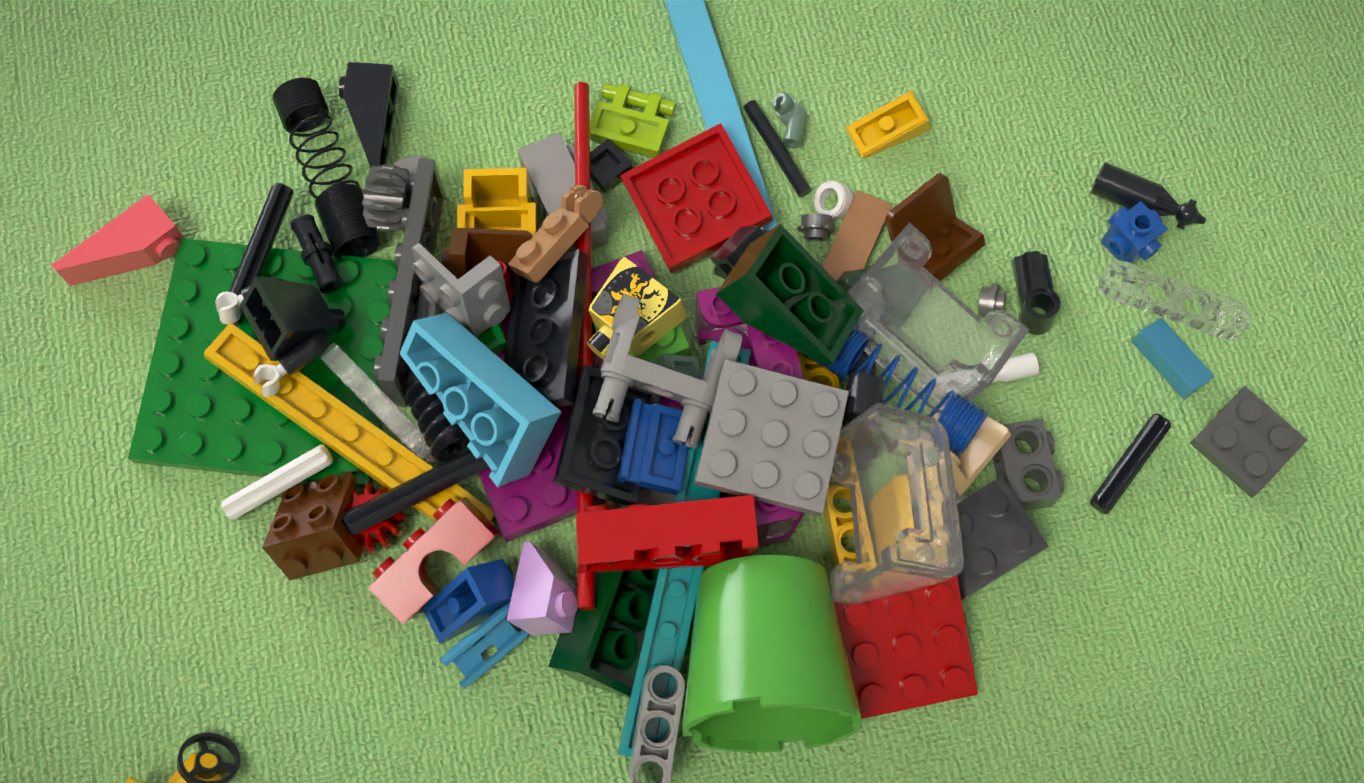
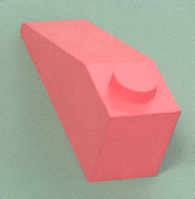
M147 194L54 262L52 267L70 286L157 265L163 259H168L177 253L180 246V238H184V236L151 196Z

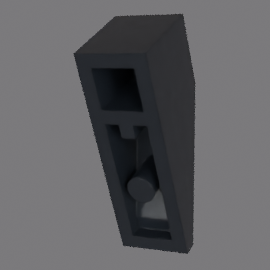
M348 62L346 76H341L339 80V96L346 102L370 167L386 165L399 86L394 67L389 64Z

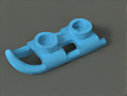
M510 603L494 612L467 637L465 636L440 658L445 667L453 661L465 676L459 682L463 689H466L529 635L524 630L517 633L513 626L506 621ZM494 644L498 651L485 661L481 653Z

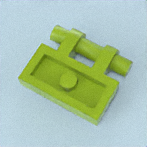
M605 83L601 97L613 100V102L610 104L597 100L590 120V140L603 143L609 139L617 148L650 157L660 155L669 128V119L658 117V115L661 113L673 116L676 102L663 99V94L651 92L648 95L631 90L632 87L620 83L619 86ZM627 105L643 108L645 111L643 113L626 107Z

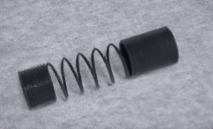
M299 77L288 80L277 87L273 93L272 100L283 128L286 132L290 133L289 143L297 150L296 160L300 165L304 166L302 168V176L306 181L310 182L309 193L312 197L316 198L314 207L334 256L340 260L342 258L340 255L366 257L380 246L382 238L377 228L368 227L363 216L364 205L362 204L364 195L359 187L360 184L354 180H344L352 173L353 167L345 163L337 164L345 157L346 150L340 147H332L338 142L340 135L338 132L326 131L332 125L333 118L328 116L329 108L318 82L311 78ZM326 118L330 120L329 124L319 131L307 134L295 133L314 129L321 125ZM323 134H334L336 136V140L325 147L312 150L301 149L308 141ZM293 135L308 137L299 147L293 142ZM332 150H341L343 152L342 156L332 163L318 166L308 165L315 157ZM299 152H317L306 163H303L299 158ZM343 166L349 168V172L339 179L326 182L315 181L321 174L333 168ZM306 168H325L316 174L312 180L306 175ZM313 184H333L326 188L319 196H316L312 191Z

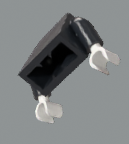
M256 276L251 286L241 290L242 294L237 296L233 292H222L215 301L220 321L223 324L237 322L241 317V307L270 361L280 362L276 366L263 364L255 370V385L263 380H270L262 387V394L265 397H271L278 393L282 376L287 373L289 376H292L322 355L329 348L330 340L335 332H342L346 325V316L343 310L329 308L317 288L312 285L286 281L279 277Z

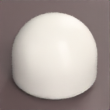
M827 181L815 193V209L818 214L831 215L832 220L844 218L853 200V194L845 184ZM837 193L838 203L836 207L830 211L827 210L824 206L825 199L830 194Z

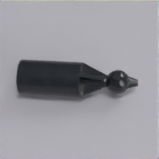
M1107 162L1103 163L1090 191L1095 196L1122 207L1125 206L1129 210L1142 201L1148 209L1154 210L1159 216L1175 215L1178 222L1176 227L1183 230L1185 226L1192 225L1193 223L1204 224L1206 218L1199 213L1195 206L1197 201L1190 199L1188 203L1179 205L1161 184Z

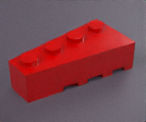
M754 495L659 505L633 504L627 506V508L611 510L608 506H590L584 508V512L576 513L578 573L713 566L730 559L752 556L758 548Z

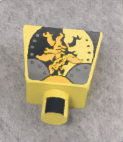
M626 257L619 261L588 310L599 330L587 342V345L602 359L605 358L613 333V329H611L613 318L623 294L640 299L637 310L640 318L629 352L634 356L641 355L687 317L682 300Z

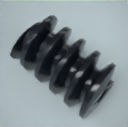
M418 379L412 382L407 388L405 399L409 407L412 408V415L418 421V428L424 434V441L430 447V454L433 459L438 462H446L470 450L467 447L470 442L469 438L458 424L451 425L443 414L445 411L443 403L436 393L429 395Z

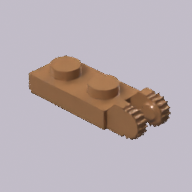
M573 185L562 196L561 207L548 215L543 221L542 227L534 236L518 248L516 255L508 263V266L516 274L538 283L589 227L588 224L598 214L597 212L601 211L600 209L604 203L602 194L596 190H589L582 185Z

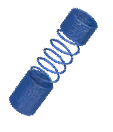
M854 326L833 364L826 366L811 357L809 359L816 361V363H819L820 366H823L829 372L836 374V377H840V379L847 382L848 378L846 376L861 357L870 340V336ZM882 343L877 345L854 373H860L869 363L865 371L866 374H869L882 348ZM897 355L879 376L883 378L889 371L885 379V389L900 360V355ZM918 366L914 367L898 387L883 400L882 405L891 400L908 381L896 409V415L898 417L903 416L927 391L914 421L915 428H920L946 402L929 437H933V440L936 439V442L947 446V449L950 448V451H954L958 456L961 455L986 419L988 411L981 410V407H977L973 402L970 403V400L967 401V398H963L959 393L955 394V391L951 390L931 413L918 424L937 381L936 378H933L918 396L900 412L907 392L918 372Z

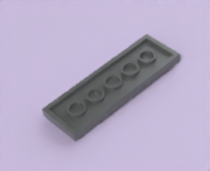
M419 158L417 171L411 172L409 176L408 193L412 197L410 208L404 207L401 225L402 230L405 231L403 243L397 244L395 250V266L398 267L396 280L391 279L388 287V302L391 303L389 317L385 316L381 324V340L385 341L382 355L377 354L374 362V378L379 381L381 391L385 393L391 406L407 407L408 405L405 393L409 366L399 353L413 320H417L418 308L416 304L420 296L418 293L420 291L419 287L422 285L420 278L412 267L415 260L411 248L419 243L434 256L445 193L434 159Z

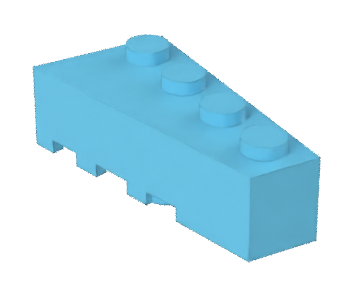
M448 313L413 320L399 354L429 395L436 393L443 403L445 410L443 414L451 425L458 424L469 438L470 442L467 447L476 459L482 457L491 468L492 472L489 474V477L495 485L500 487L530 475L561 411Z

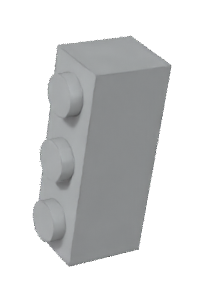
M560 133L517 149L521 168H527L531 190L545 218L561 207L562 196L573 185L575 186V149L572 144L565 145ZM590 181V189L594 190ZM601 207V211H598V214L591 221V250L607 244L606 229L610 228L611 225L603 207ZM575 242L566 252L575 250Z

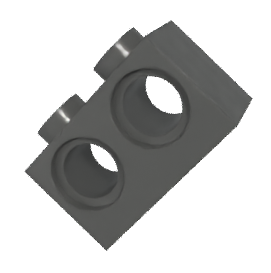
M1043 419L1003 424V426L1009 429L1011 436L992 458L997 479L1003 476L1025 511L1052 507L1061 498V493L1064 491L1062 473L1059 469H1055L1052 458L1055 451L1052 433L1046 431ZM1022 440L1028 443L1032 453L1026 454L1019 451L1015 441ZM1024 478H1031L1037 481L1041 492L1035 493L1028 490L1024 484Z

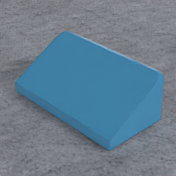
M1162 318L1141 330L1131 341L1184 400L1215 377Z

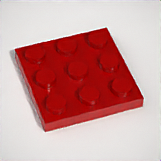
M722 123L620 175L671 274L718 250L740 227H763L774 221L770 210Z
M951 568L831 593L861 719L978 695L957 572Z

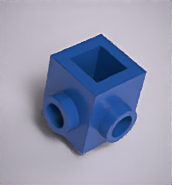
M1140 201L1130 210L1124 206L1111 216L1107 221L1110 228L1102 238L1101 243L1125 269H1128L1139 259L1142 258L1144 261H1147L1163 246L1159 240L1168 228L1154 210L1148 209Z

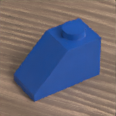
M504 559L467 567L422 607L439 644L445 643L476 627L498 609L510 603L515 580Z

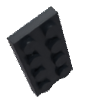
M580 249L564 253L538 283L515 273L505 363L555 407L574 404L589 258Z

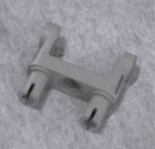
M623 294L611 326L613 333L600 370L604 382L592 414L602 418L603 415L605 416L610 402L606 420L619 422V415L628 387L635 386L681 402L684 408L672 441L680 445L684 442L686 447L698 449L707 415L711 414L723 362L725 359L736 361L742 343V335L725 329L717 349L712 348L703 379L691 377L628 355L640 318V314H637L640 299Z

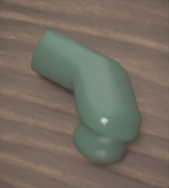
M779 93L773 98L772 107L778 118L786 126L783 144L789 148H799L802 143L807 114L793 97H790L787 93Z

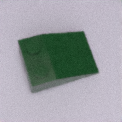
M781 224L749 244L716 292V295L745 324L826 366L833 364L864 311Z

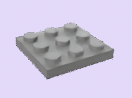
M725 359L720 373L694 485L737 496L754 495V500L820 517L824 510L849 391Z

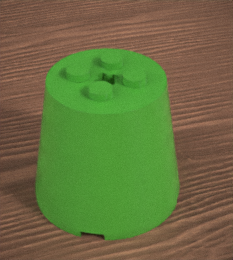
M788 555L740 557L720 562L706 569L700 575L698 582L683 714V736H692L693 744L722 751L782 752V743L805 740V746L813 748L843 740L858 732L862 725L861 714L826 570L812 560Z

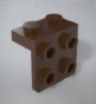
M942 173L936 174L906 199L894 206L885 218L897 268L928 290L985 246L984 235L956 217L949 179Z
M453 227L450 247L442 248L441 264L459 279L473 267L491 256L495 260H500L506 264L510 275L508 283L514 288L515 272L508 266V263L514 258L518 248L532 238V234L525 230Z
M352 472L338 475L331 474L314 482L294 485L284 492L262 548L289 580L360 562L363 549L342 523L356 483V478Z

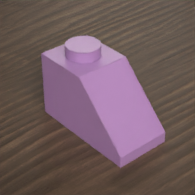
M530 541L523 542L506 621L532 636L572 632L578 608V589L555 557Z

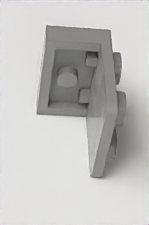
M417 243L411 248L415 260L412 267L421 280L422 285L419 287V290L423 297L432 306L438 304L444 310V313L451 315L475 337L479 336L490 326H495L502 322L507 313L511 311L502 268L493 257H487L461 278L457 279L421 244Z

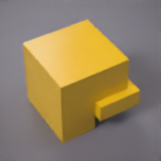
M527 168L464 169L463 198L465 204H457V228L525 230L530 232L532 237L537 232L536 203H532Z

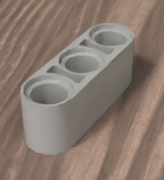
M667 665L652 667L646 673L643 680L629 763V777L632 783H641L637 778V772L639 767L647 761L656 762L661 767L660 778L655 783H669L671 778L685 682L682 674L677 669ZM660 673H670L675 680L674 691L666 697L656 696L652 690L653 679ZM653 717H662L666 719L668 724L667 734L658 741L650 740L645 735V725Z

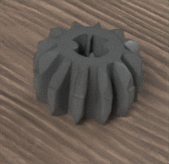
M387 164L371 167L368 176L365 178L366 184L365 189H363L364 199L362 202L364 205L363 216L368 227L377 228V230L381 231L402 230L404 207L410 208L412 197L408 193L410 176L408 169Z

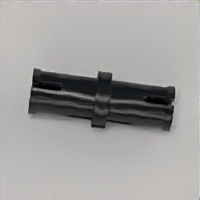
M306 214L297 217L290 225L303 250L300 256L304 264L310 266L321 293H331L338 290L344 283L331 257L333 250L330 244L324 242L313 215Z

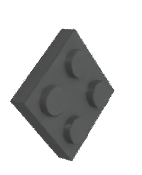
M1244 386L1190 444L1252 498L1262 490L1307 439Z

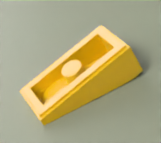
M912 91L905 93L845 127L862 159L915 138L931 129L929 120Z

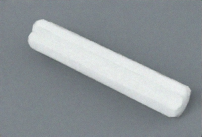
M319 445L222 501L221 507L229 519L235 520L332 464V455L326 446Z

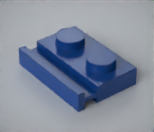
M635 399L631 408L618 476L619 482L624 483V481L636 483V486L672 495H677L680 492L688 447L685 446L686 443L684 442L680 445L672 440L676 434L683 410L655 403L649 405L642 403L640 399Z

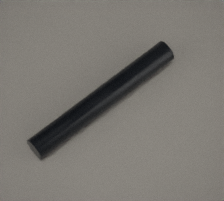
M751 100L743 107L798 197L801 198L809 194L812 190L757 101Z

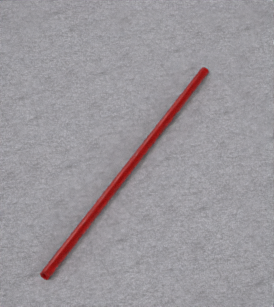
M578 82L574 85L575 186L577 184L582 185L590 190L589 84ZM591 222L588 224L589 227L575 241V250L580 249L589 256L576 385L581 368L585 364L592 367V350L587 345V342L592 338V317L588 311L592 303ZM577 491V513L584 512L586 507L594 506V496ZM595 572L578 573V609L580 610L595 609Z

